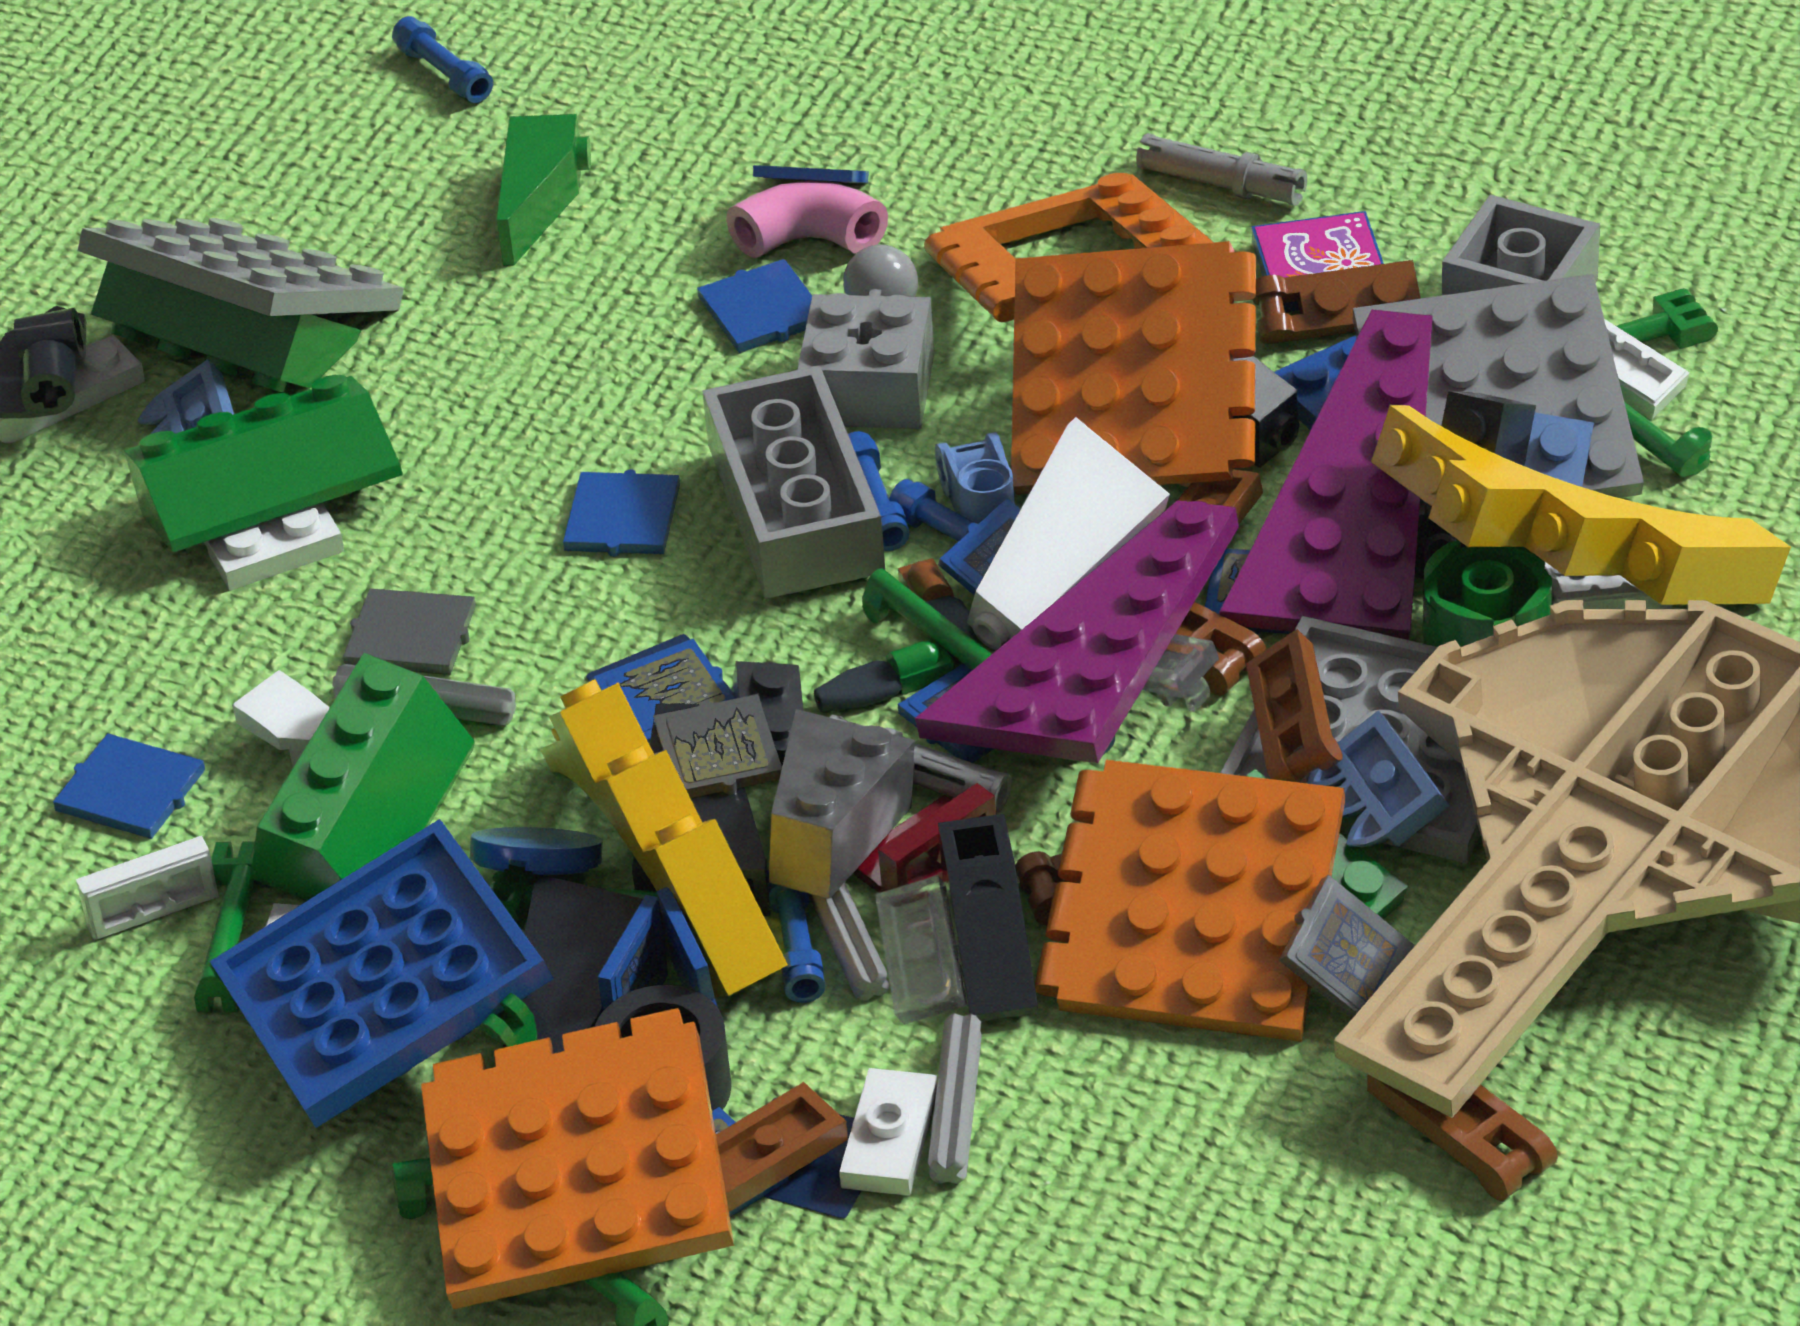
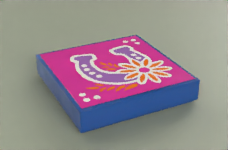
M1366 211L1251 226L1252 245L1262 276L1280 275L1282 277H1292L1384 264ZM1298 301L1283 303L1285 312L1299 310Z

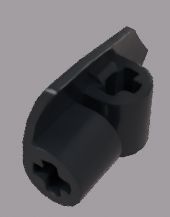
M54 306L42 314L14 319V329L5 333L0 341V418H35L56 415L66 411L73 404L75 399L76 361L85 359L87 321L84 314L77 312L74 307L66 309Z

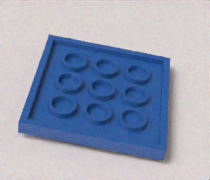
M440 819L210 961L315 1128L336 1115L347 1111L358 1101L395 1078L406 1074L414 1066L449 1044L465 1037L473 1029L480 1026L490 1013L497 1015L504 1011L500 1002L509 993L524 1000L532 992L554 979L542 957Z

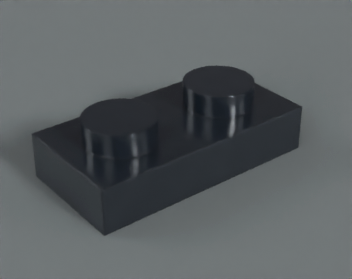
M736 661L733 674L734 699L758 694L781 766H783L796 709L803 711L799 665Z

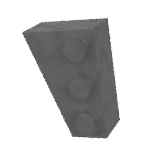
M796 709L771 812L769 882L830 899L911 809L915 740L891 734L889 730L880 726H859Z

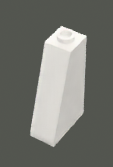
M1075 417L1064 430L974 595L967 624L973 628L974 633L984 645L990 649L998 650L1165 511L1170 494Z

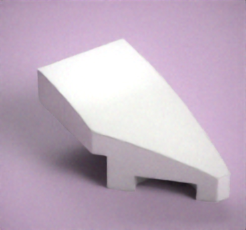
M280 670L232 704L237 724L279 750L289 749L292 767L295 766L329 710V707L313 693Z

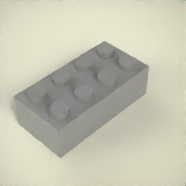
M820 365L702 390L708 446L765 599L795 594L800 591L845 581H854L870 576L877 569L883 568L885 570L881 515Z

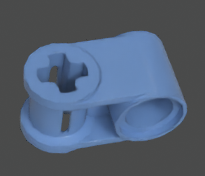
M997 432L987 433L983 441L949 447L945 442L936 444L935 458L940 483L945 496L949 497L956 513L979 524L1007 498L1015 504L1012 470L1005 458L1004 449Z

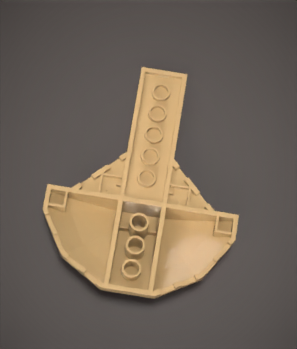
M1564 600L1550 605V615L1518 627L1513 620L1493 626V636L1460 647L1456 640L1438 646L1398 691L1399 710L1455 760L1462 764L1488 862L1334 1039L1335 1058L1453 1118L1608 932L1737 910H1744L1800 924V642L1706 600H1688V609H1646V600H1625V609H1583V600Z

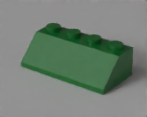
M107 262L90 314L111 321L112 325L109 331L111 334L142 344L146 334L159 338L157 350L190 360L193 350L206 354L204 361L210 360L221 372L237 376L240 366L253 370L251 382L285 393L288 382L311 388V384L320 379L358 341L361 330L315 314L268 316L111 262Z
M329 375L314 381L311 384L312 389L291 396L285 393L271 394L257 400L254 403V408L233 415L229 412L213 413L201 418L197 422V427L176 434L172 431H160L145 436L140 440L139 446L124 450L142 516L170 550L176 552L402 476L403 472L400 462L369 392L352 376Z
M363 653L258 824L250 878L308 901L431 824L471 755L475 741L423 675Z

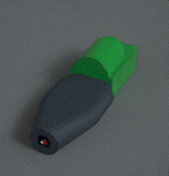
M934 640L918 642L889 652L886 656L887 661L876 660L846 670L814 689L815 702L820 712L869 706L893 698L899 692L905 695L923 689L954 669V661L947 650Z

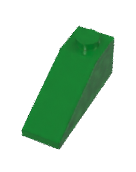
M577 114L509 116L497 212V227L503 266L515 265L579 194L581 170L591 169V146L589 136L579 135Z

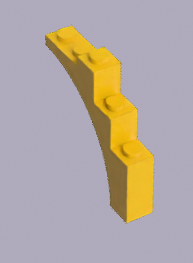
M1390 405L1371 460L1374 465L1432 506L1429 519L1467 547H1525L1564 576L1620 575L1661 605H1688V600H1706L1713 604H1770L1791 546L1750 518L1717 517L1668 510L1613 497L1542 474L1477 446L1406 405Z
M596 679L560 696L565 709L549 716L554 726L551 732L556 741L540 749L551 772H559L567 776L593 800L631 850L656 891L667 887L671 890L708 965L714 996H729L787 966L788 964L716 819L701 821L667 750L653 753L619 683L601 690Z

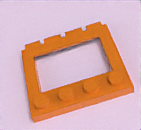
M1112 173L1101 177L1098 180V184L940 227L941 232L931 234L926 238L924 249L997 321L1008 322L1014 320L1016 258L1001 245L1003 243L1097 217L1102 221H1112L1114 232L1122 239H1133L1134 249L1213 243V241L1133 174Z

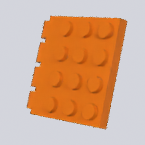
M1230 241L1016 258L1011 448L1014 492L1017 495L1030 494L1064 430L1075 417L1158 485L1233 480V468L1253 466L1255 464V421L1246 418L1233 419V416L1250 415L1255 412V363L1246 360L1234 361V359L1255 355L1256 306L1250 303H1234V301H1246L1256 297V255L1251 252H1234Z
M1114 760L1105 761L1104 771L1081 770L1078 774L1070 813L1072 819L1081 823H1070L1067 827L1058 870V876L1068 882H1059L1055 885L1045 933L1046 937L1057 942L1043 944L1035 981V991L1043 996L1057 998L1059 1011L1302 1042L1312 987L1281 963L1279 959L1297 926L1294 920L1295 914L1307 907L1320 880L1327 875L1332 877L1345 805L1344 788Z
M679 1008L631 1018L633 1036L622 1038L618 1022L562 1034L563 1052L554 1053L549 1037L494 1050L496 1067L486 1069L482 1053L433 1064L435 1081L423 1083L421 1088L446 1293L453 1310L734 1246L700 1037L695 1022L683 1024Z

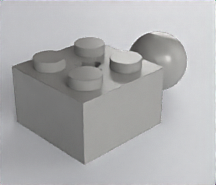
M1489 195L1442 261V295L1589 274L1594 275L1596 283L1598 280L1600 223Z
M889 245L868 246L857 252L847 264L843 276L844 293L812 295L797 370L821 366L845 427L921 429L935 353L931 297H915L918 289L917 271L911 259L904 252Z

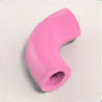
M800 181L780 184L751 195L729 208L726 222L735 244L742 252L752 258L761 257L776 247L794 239L808 237L823 238L835 242L852 253H857L868 246L878 245L888 226V213L886 207L880 201L862 191L833 182Z

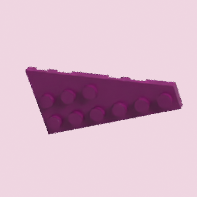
M1371 309L1219 614L1243 627L1289 632L1295 631L1302 616L1409 640L1420 498L1374 465L1371 460L1390 405L1410 406L1426 417L1432 315Z
M1177 500L915 718L919 738L1099 763L1238 530L1236 507L1212 505L1202 501L1187 502Z

